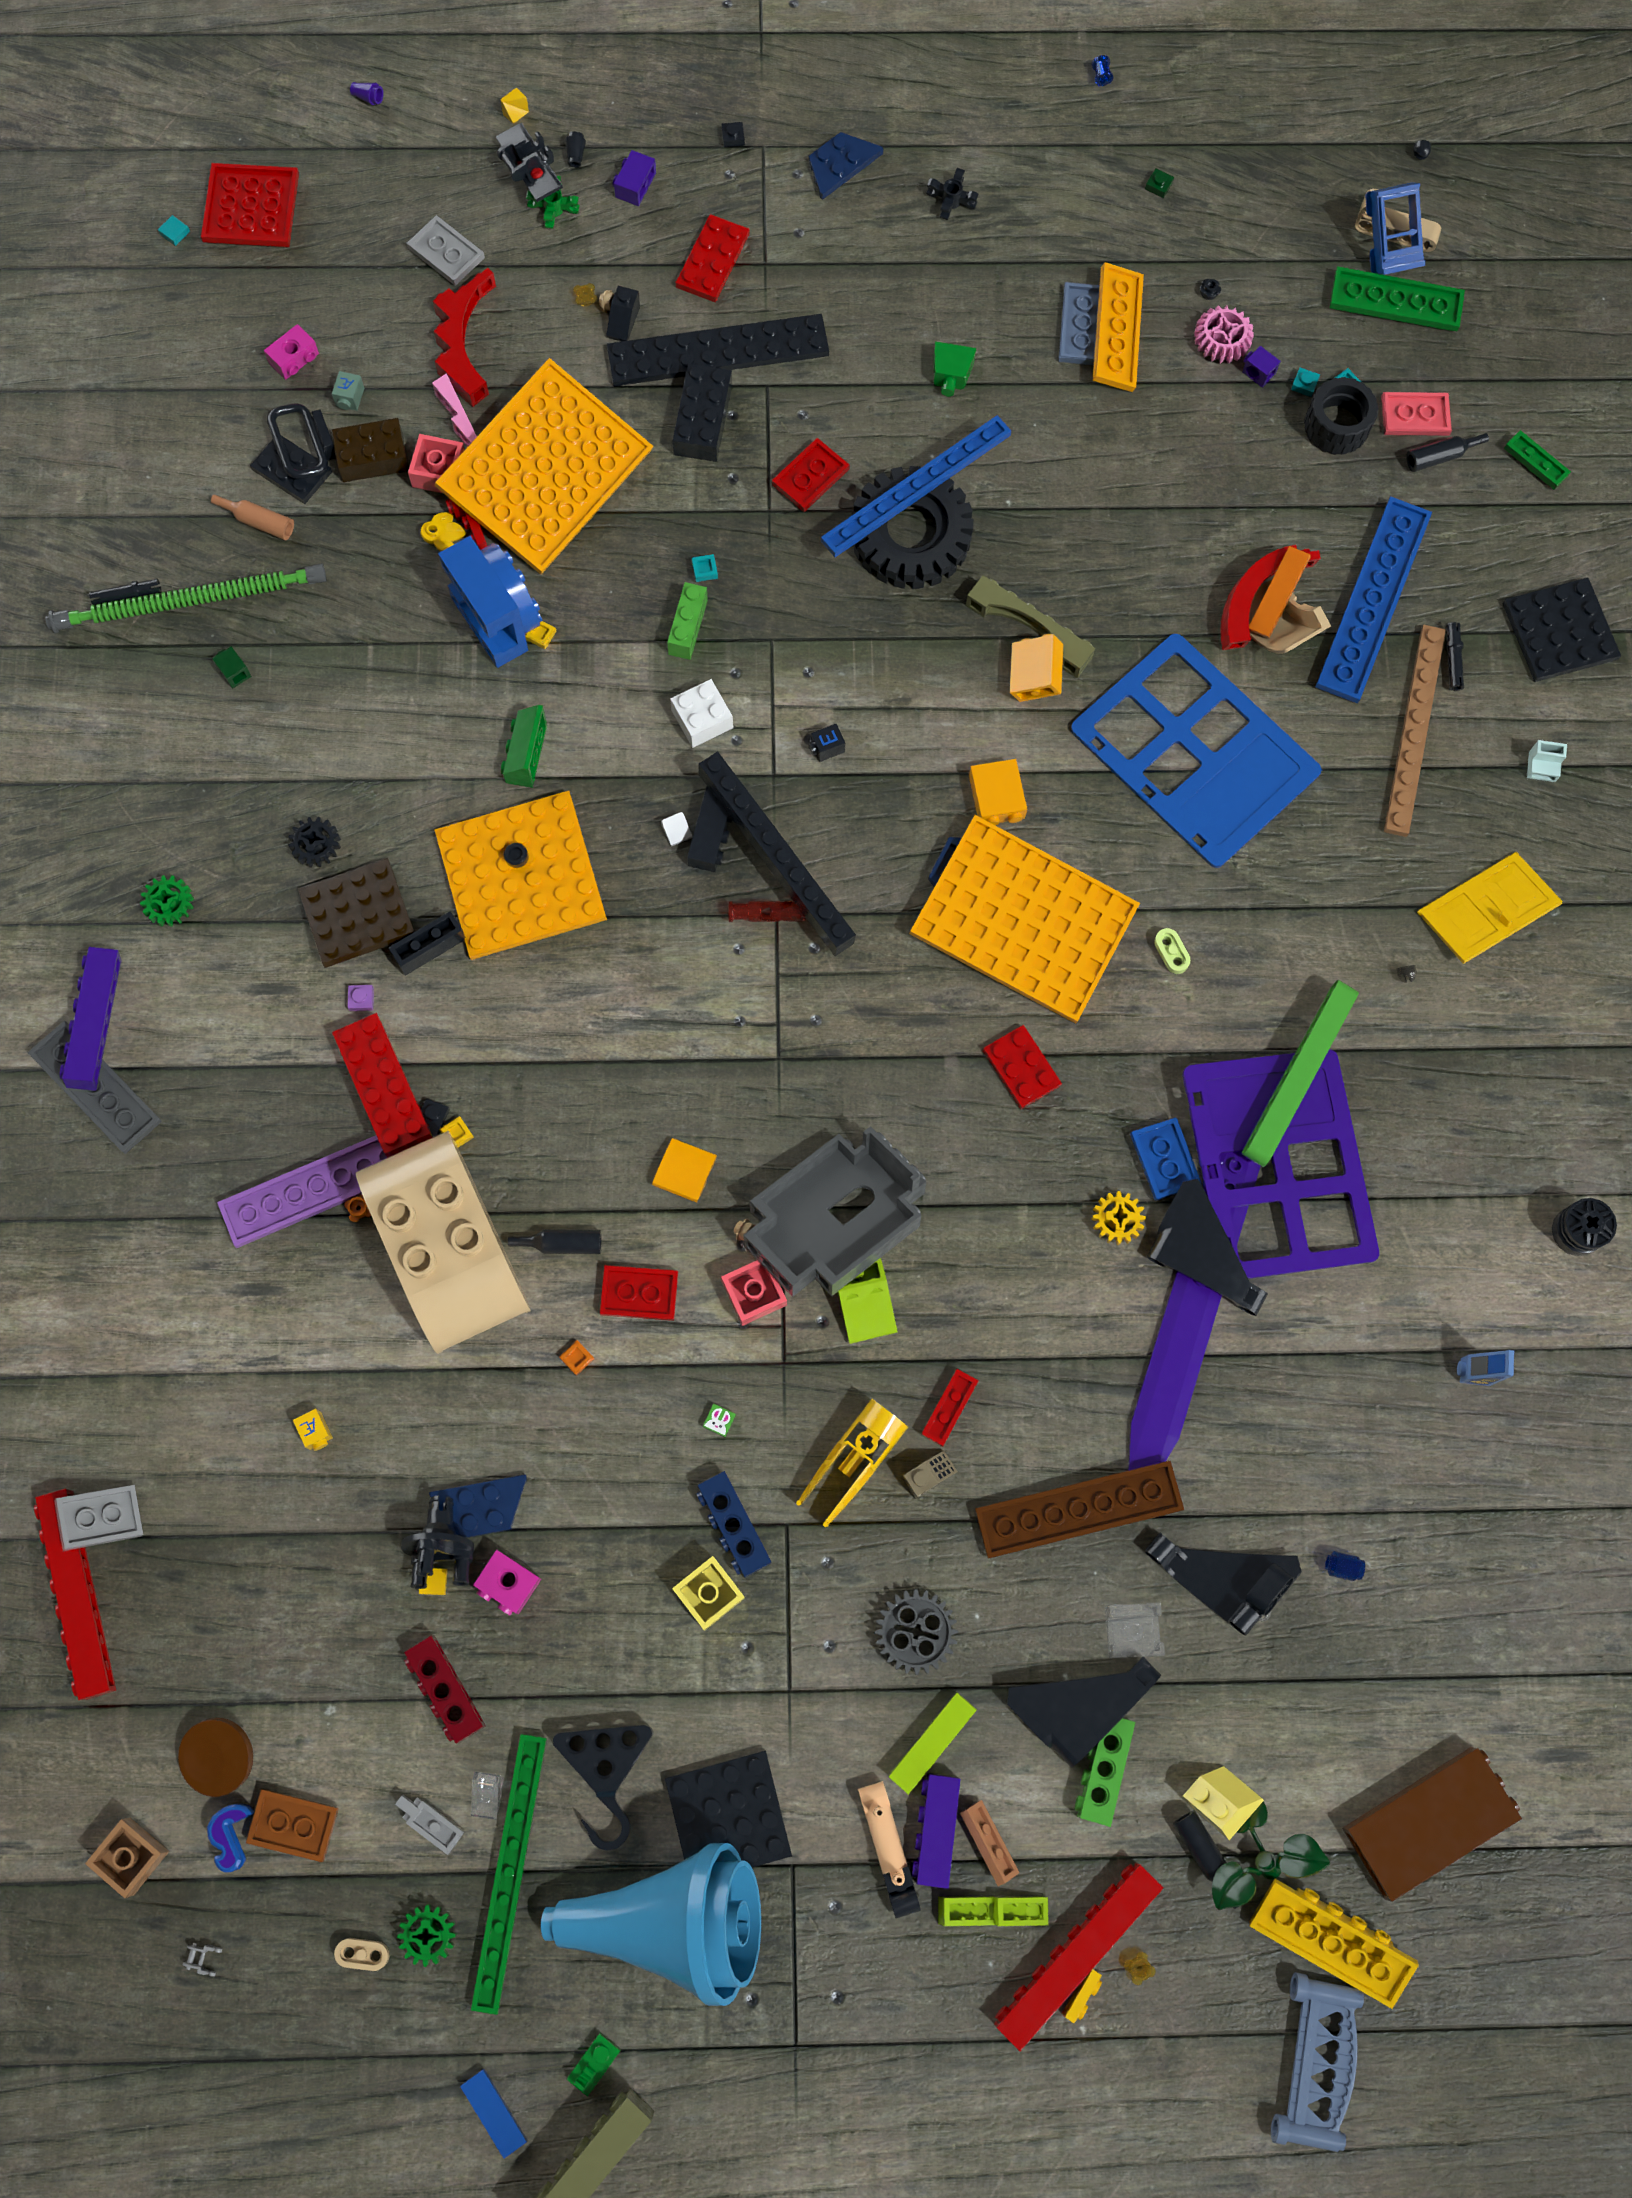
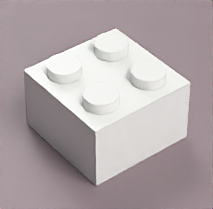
M712 679L670 698L671 711L692 748L733 729V716Z

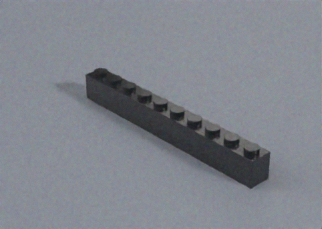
M717 751L700 762L698 775L832 954L837 956L852 946L856 937L854 931L720 753Z

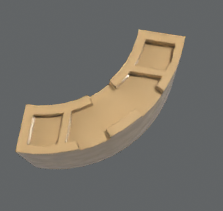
M1272 579L1259 586L1250 607L1249 625ZM1292 593L1270 638L1268 639L1251 631L1250 636L1268 651L1283 654L1329 628L1331 625L1321 606L1313 607L1305 603L1300 605L1296 602L1297 597Z

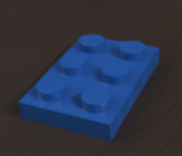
M1177 1118L1130 1133L1155 1201L1176 1195L1184 1181L1199 1179L1201 1183Z

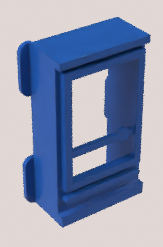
M1411 182L1366 193V213L1369 217H1372L1374 248L1369 253L1372 273L1385 275L1425 266L1419 193L1420 183ZM1408 195L1410 230L1387 235L1384 200ZM1411 235L1410 247L1388 251L1387 239Z

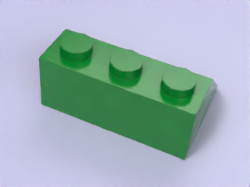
M543 705L519 710L516 719H512L511 732L513 734L511 740L508 739L506 744V753L508 755L506 761L503 760L501 765V774L504 775L505 782L508 784L533 788L547 730Z

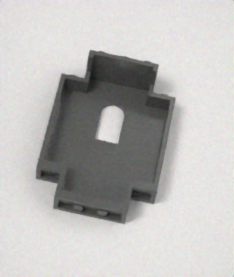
M871 1126L863 1132L862 1145L855 1149L850 1140L844 1139L838 1134L750 1201V1213L760 1223L744 1234V1247L792 1297L814 1280L833 1296L920 1227L921 1212L912 1203L925 1194L926 1179L913 1164H909L908 1160L897 1148L892 1147L891 1143L882 1133L876 1132ZM858 1188H866L872 1191L874 1194L872 1204L845 1225H842L828 1211Z

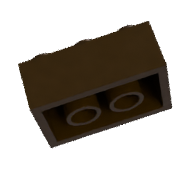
M398 418L332 429L338 469L343 483L409 471L403 432Z

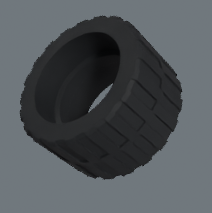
M1333 378L1330 381L1324 382L1316 390L1304 420L1305 432L1309 440L1313 442V445L1324 452L1334 455L1352 453L1360 448L1367 440L1378 416L1379 407L1377 398L1372 393L1373 391L1363 382L1353 378ZM1331 406L1343 407L1355 415L1359 424L1353 426L1338 425L1326 416L1323 409Z

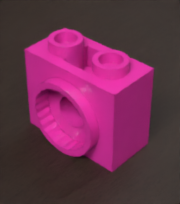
M496 1550L473 1586L478 1588L476 1594L487 1601H490L491 1598L495 1599L500 1603L498 1608L511 1615L512 1612L516 1614L521 1612L540 1583L541 1578ZM507 1573H513L516 1578L514 1585L511 1587H505L503 1584V1577Z

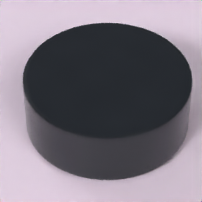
M512 843L504 851V858L507 864L513 868H520L528 861L527 849L520 843Z

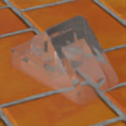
M474 1772L472 1779L471 1816L497 1820L504 1781L501 1775Z

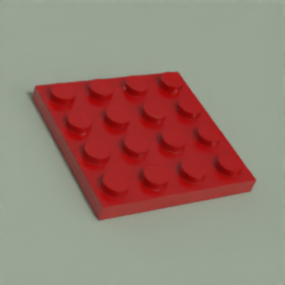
M211 163L201 233L202 241L205 243L290 247L299 178L298 168Z

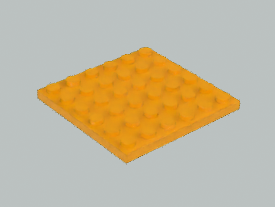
M570 791L435 829L471 960L607 920ZM512 843L524 845L529 855L527 863L520 868L509 866L504 858L506 847Z

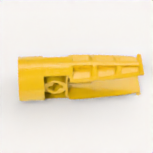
M871 1399L831 1450L796 1504L799 1506L803 1504L847 1445L851 1446L853 1449L838 1469L850 1478L865 1458L870 1463L823 1523L824 1527H828L873 1475L908 1429V1426L878 1402ZM860 1422L867 1430L857 1436L855 1447L846 1439ZM868 1436L872 1437L871 1443L874 1446L871 1449L868 1447L866 1450L862 1449L861 1438L865 1437L867 1439ZM881 1439L889 1446L874 1464V1461L867 1455L877 1450L878 1442Z

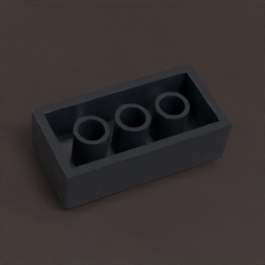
M688 363L672 440L673 455L717 462L732 390V370Z

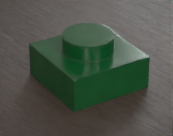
M1155 168L1146 183L1145 190L1164 198L1175 177Z

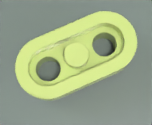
M1165 928L1160 930L1155 937L1154 944L1167 969L1175 974L1185 972L1190 965V956L1180 937L1172 929ZM1162 940H1168L1170 945H1164ZM1173 960H1179L1181 965H1175Z

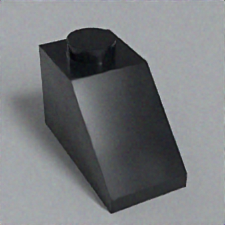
M617 286L611 303L606 338L617 341L629 340L640 309L639 291Z

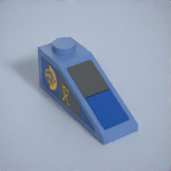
M1505 1350L1470 1354L1461 1358L1457 1365L1460 1383L1491 1386L1514 1375V1351Z

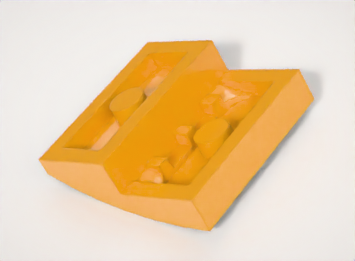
M672 1138L652 1185L697 1203L715 1164L717 1155Z

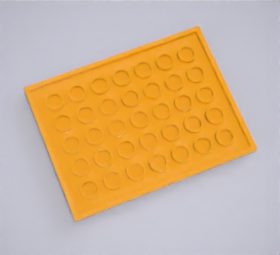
M549 358L435 482V487L542 575L651 452L653 445Z

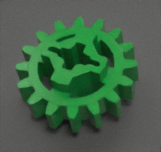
M162 875L159 882L155 878L152 879L154 885L146 884L145 887L148 892L141 893V896L145 899L140 902V905L145 908L143 913L146 917L149 916V920L152 923L157 921L161 927H163L165 922L170 927H173V921L175 920L181 924L182 916L189 917L186 912L187 909L191 910L194 908L190 903L194 900L192 894H189L191 889L188 885L185 886V882L182 879L177 881L173 875L169 880ZM171 888L177 889L181 893H178V891H172ZM154 909H156L157 911L162 910L163 914L155 912Z
M427 1904L424 1911L418 1906L415 1908L416 1915L414 1916L410 1912L407 1913L406 1918L409 1922H402L399 1925L404 1929V1932L397 1935V1938L404 1940L399 1949H407L404 1958L407 1959L412 1955L414 1957V1965L423 1960V1966L427 1967L430 1959L436 1965L439 1963V1955L446 1958L449 1955L446 1948L452 1949L455 1946L450 1941V1938L457 1936L456 1932H451L450 1930L455 1925V1921L448 1923L446 1919L450 1913L447 1912L441 1915V1906H438L434 1911H432L431 1904ZM422 1918L421 1926L418 1929L411 1930L415 1921ZM434 1918L441 1923L443 1929H439L434 1923ZM426 1929H428V1933L436 1935L429 1939L428 1942H426V1937L419 1935L426 1931ZM437 1941H443L440 1949L432 1953L433 1945ZM411 1942H415L420 1947V1952L413 1947Z

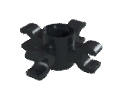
M957 168L953 179L947 180L944 184L936 179H929L926 194L931 197H942L943 204L940 214L942 219L948 220L951 210L959 207L960 204H964L969 209L976 208L979 193L963 190L964 169Z

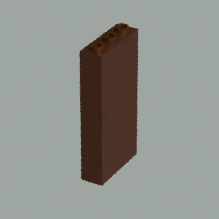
M1474 1747L1466 1749L1342 1828L1385 1900L1393 1902L1522 1819L1518 1813L1520 1808L1517 1802L1511 1796L1508 1797L1503 1789L1505 1783L1497 1773H1493L1489 1766L1491 1763L1490 1759L1483 1750Z

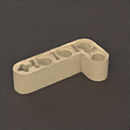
M1370 189V190H1368L1367 192H1369V191H1374V190H1379V189ZM1364 197L1355 228L1363 234L1373 236L1372 217H1369L1366 213V199ZM1385 207L1387 235L1410 230L1409 214ZM1421 218L1423 251L1431 252L1437 246L1441 226L1434 221ZM1411 235L1387 239V241L1410 247Z

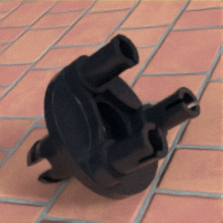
M439 1495L431 1497L425 1528L421 1533L412 1534L402 1539L401 1550L411 1556V1565H413L411 1588H427V1575H433V1562L437 1561L454 1562L453 1585L467 1586L469 1584L470 1563L473 1562L474 1543L465 1537L457 1535L452 1527L454 1502L451 1497H446L443 1511L439 1510Z

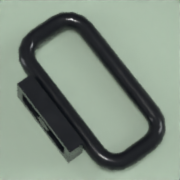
M294 403L276 407L269 412L267 424L287 475L295 479L314 477L322 474L327 469L328 460L336 459L334 444L321 409L312 411L311 415L307 407ZM290 413L302 414L319 459L317 466L303 470H296L292 467L276 423L277 417Z

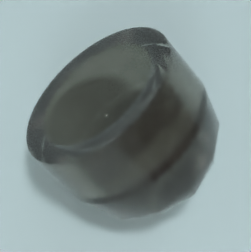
M1415 965L1396 969L1397 976L1401 982L1407 983V977H1409L1410 982L1415 980L1417 974Z

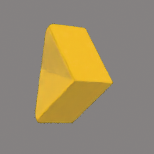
M517 88L501 99L503 115L511 123L517 122L529 112L527 98Z

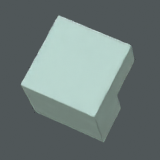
M1538 740L1529 751L1527 778L1556 782L1560 777L1561 763L1566 758L1567 744Z

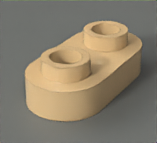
M347 1938L336 1946L334 1956L336 1962L342 1967L377 1971L387 1964L389 1950L384 1943L379 1941ZM347 1947L353 1948V1957H348L346 1955L345 1951ZM375 1950L379 1951L381 1955L378 1961L372 1958V1952Z

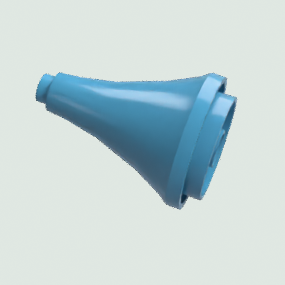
M711 1843L698 1853L668 1870L619 1890L588 1897L561 1900L557 1903L556 1907H546L541 1918V1933L545 1941H555L559 1948L582 1950L622 1960L670 1980L695 1995L705 2005L727 2006L735 1999L740 1987H746L749 1984L756 1969L761 1940V1904L758 1884L750 1864L746 1861H741L737 1850L731 1844Z

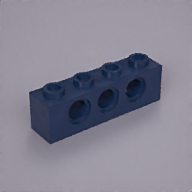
M725 1471L699 1484L698 1488L700 1491L696 1495L702 1506L708 1505L712 1513L708 1515V1518L714 1529L719 1527L723 1535L719 1540L725 1552L731 1550L735 1558L731 1563L737 1575L742 1573L744 1578L772 1564ZM719 1496H723L728 1500V1505L723 1510H718L713 1505L714 1500ZM729 1519H736L740 1523L738 1531L734 1533L728 1532L725 1529L726 1522ZM743 1541L748 1542L752 1547L751 1552L745 1556L737 1552L738 1544Z

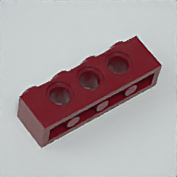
M429 1636L404 1652L407 1657L404 1660L407 1668L411 1673L415 1672L420 1680L417 1682V1685L424 1696L428 1694L433 1703L430 1705V1708L437 1719L441 1717L445 1724L443 1731L450 1742L454 1740L456 1744L461 1743L486 1727L435 1636ZM432 1660L436 1664V1671L433 1675L428 1676L424 1671V1666L428 1661ZM445 1683L449 1687V1694L442 1699L437 1694V1688L440 1684ZM454 1706H459L462 1710V1717L458 1721H453L450 1717V1710Z

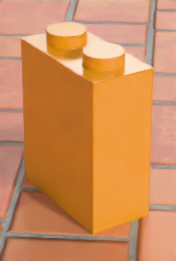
M1044 634L1033 639L1025 638L1019 642L1012 643L1010 694L1019 702L1061 694L1063 643L1054 634Z
M1016 759L970 767L969 779L977 816L995 826L1001 822L1017 823L1025 819L1027 806Z

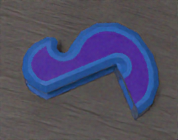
M240 1803L224 1807L212 1816L207 1826L209 1841L213 1846L222 1851V1854L214 1857V1862L217 1868L223 1872L239 1870L245 1863L246 1856L233 1828V1824L255 1813V1810L250 1805Z

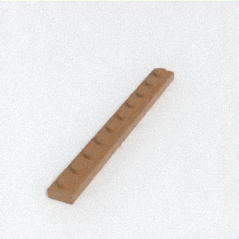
M1423 625L1421 628L1385 822V833L1407 837L1410 831L1446 629Z

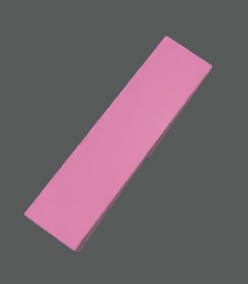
M446 373L432 383L435 396L453 416L451 421L454 432L468 447L477 436Z

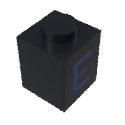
M837 724L811 733V742L808 743L809 749L813 756H817L819 762L845 753L846 743Z

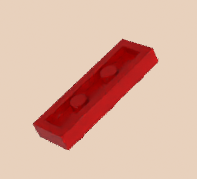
M956 1369L921 1435L943 1447L979 1380Z

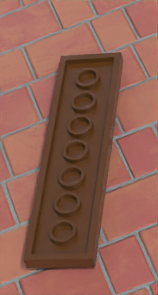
M1171 1460L975 1508L987 1559L1184 1510Z

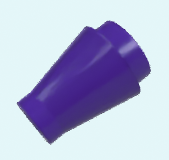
M353 82L350 86L352 96H356L371 105L380 104L383 100V88L377 83Z

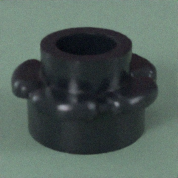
M1205 279L1202 281V286H1200L1201 296L1206 300L1215 299L1221 292L1219 282L1215 279Z

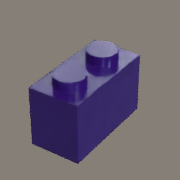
M631 150L628 158L625 157L622 162L619 175L616 174L613 179L612 186L615 190V198L639 207L656 175L655 159Z

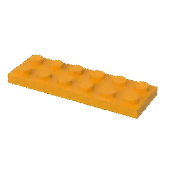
M1104 262L1100 273L1093 381L1133 392L1137 382L1144 274Z

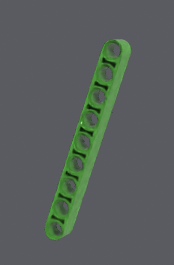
M1336 980L1332 985L1242 1152L1243 1156L1262 1167H1265L1269 1162L1359 994L1358 991L1340 980Z

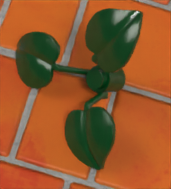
M1263 1801L1236 1832L1245 1833L1250 1830L1260 1850L1255 1860L1257 1868L1246 1867L1242 1869L1234 1861L1223 1864L1216 1871L1212 1882L1214 1904L1218 1910H1223L1248 1903L1256 1892L1255 1879L1249 1873H1255L1257 1876L1262 1874L1266 1879L1270 1880L1279 1877L1281 1871L1291 1878H1304L1321 1872L1330 1865V1861L1319 1844L1306 1834H1295L1289 1837L1284 1842V1852H1279L1277 1858L1273 1853L1266 1851L1254 1827L1265 1825L1268 1819V1810Z

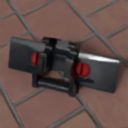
M521 122L495 136L501 145L497 151V156L500 160L504 161L511 172L512 180L515 182L523 180L536 202H539L562 189L563 185L550 167V164L554 162V156L549 146L545 147L540 132H536L535 136L537 139L534 142Z

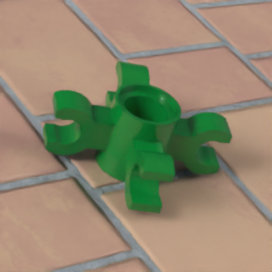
M562 189L539 202H536L529 190H527L526 195L528 200L527 207H544L545 228L554 229L555 217L560 216L563 210L578 214L580 207L578 204L579 197H562Z

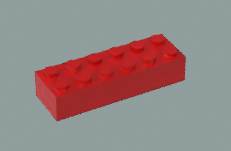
M374 1013L333 1031L332 1034L385 1156L389 1158L433 1138L378 1014Z

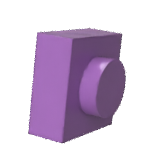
M372 985L348 986V1010L372 1011L374 1006V987Z

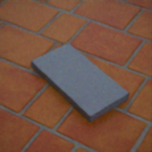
M1065 282L1058 362L1094 365L1100 285Z

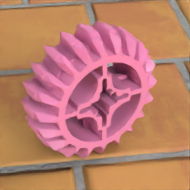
M1218 305L1215 310L1210 308L1207 313L1201 315L1196 324L1194 337L1195 345H1198V352L1204 351V358L1211 356V361L1219 359L1221 364L1223 360L1230 363L1232 359L1238 361L1240 356L1244 357L1247 350L1251 347V341L1254 337V332H1252L1253 325L1249 324V317L1243 318L1244 311L1237 313L1236 307L1233 310H1229L1228 305L1224 309H1221Z

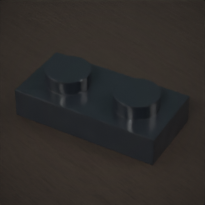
M426 1099L421 1111L432 1136L436 1137L440 1133L439 1129L443 1127L450 1108Z

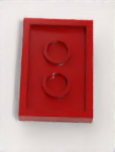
M816 438L772 480V486L805 512L850 469V464L819 438Z
M1024 1025L983 1048L984 1054L1020 1109L1025 1108L1062 1085V1082Z
M604 1265L600 1316L674 1321L679 1272L677 1270Z

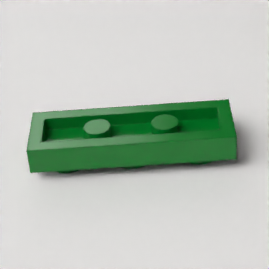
M1521 430L1504 447L1508 453L1553 490L1571 473L1569 469Z

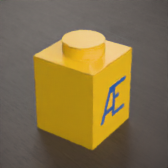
M317 1409L293 1420L304 1446L309 1450H320L328 1445L327 1441L333 1439L321 1411Z

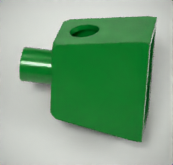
M935 341L933 355L934 384L942 386V395L951 397L954 395L955 389L962 390L965 388L974 365L976 348Z

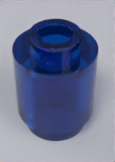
M1333 1551L1326 1558L1325 1569L1328 1570V1574L1331 1577L1349 1581L1362 1580L1365 1573V1561L1355 1555Z

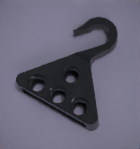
M649 1725L563 1732L556 1734L553 1738V1746L595 1791L596 1797L621 1822L622 1830L620 1836L614 1841H605L599 1837L597 1831L587 1821L581 1819L591 1842L599 1849H617L624 1844L629 1836L630 1821L617 1802L616 1793L653 1736V1729ZM628 1730L633 1731L637 1736L636 1743L633 1746L625 1745L622 1740L623 1734ZM601 1733L608 1734L611 1740L610 1745L605 1749L597 1745V1737ZM576 1735L584 1739V1747L580 1751H575L571 1747V1739ZM602 1760H608L612 1764V1772L607 1776L602 1775L598 1770V1765Z

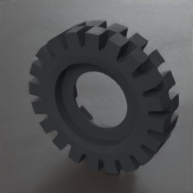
M909 466L908 474H904L902 467L891 469L890 477H887L884 472L874 477V485L868 482L862 489L861 497L857 496L852 515L921 467ZM949 478L910 505L926 509L935 519L936 533L928 544L919 548H906L897 544L889 535L887 521L854 544V553L858 561L863 559V567L869 574L877 571V579L887 584L890 578L894 579V587L905 589L906 582H912V589L924 588V581H929L931 586L941 583L942 575L949 578L956 572L957 565L961 566L963 564L967 551L970 548L974 519H971L973 511L970 502L965 503L966 494L960 487L954 490V481Z

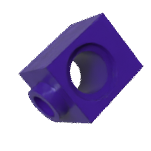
M1259 346L1255 352L1250 351L1243 361L1245 366L1242 373L1263 388L1276 374L1281 361Z

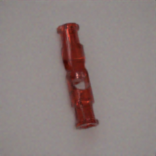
M729 901V922H733V920H748L749 922H777L781 920L803 922L806 919L793 901H748V903H733ZM770 907V915H766L761 912L762 910Z

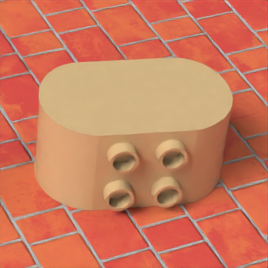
M449 1131L356 1172V1178L366 1205L408 1301L429 1343L437 1354L520 1314L531 1311L478 1189Z

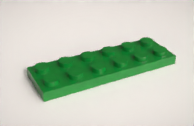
M1337 266L1329 308L1457 332L1461 322L1465 290Z

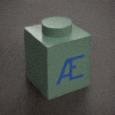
M339 371L332 391L337 407L343 410H358L365 389L360 375Z

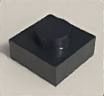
M743 122L721 124L724 147L745 145Z

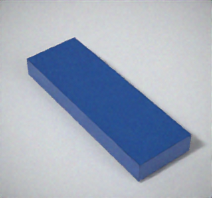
M482 2069L460 2086L504 2159L528 2141L485 2069Z

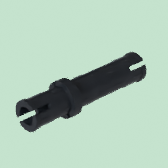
M156 578L140 583L133 581L130 585L90 591L89 595L90 599L100 597L91 601L92 605L96 606L97 604L117 600L120 601L134 597L138 599L139 596L162 593L161 586L151 588V586L160 584L159 579Z
M1456 622L1446 624L1447 643L1445 644V650L1448 654L1449 690L1451 691L1464 689L1462 660L1464 643L1461 641V624L1457 623L1456 626Z

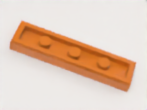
M1289 546L1249 625L1251 632L1268 639L1270 638L1311 557L1310 554Z

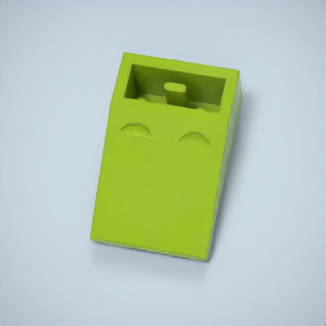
M880 1258L837 1292L849 1344L898 1332L887 1279Z

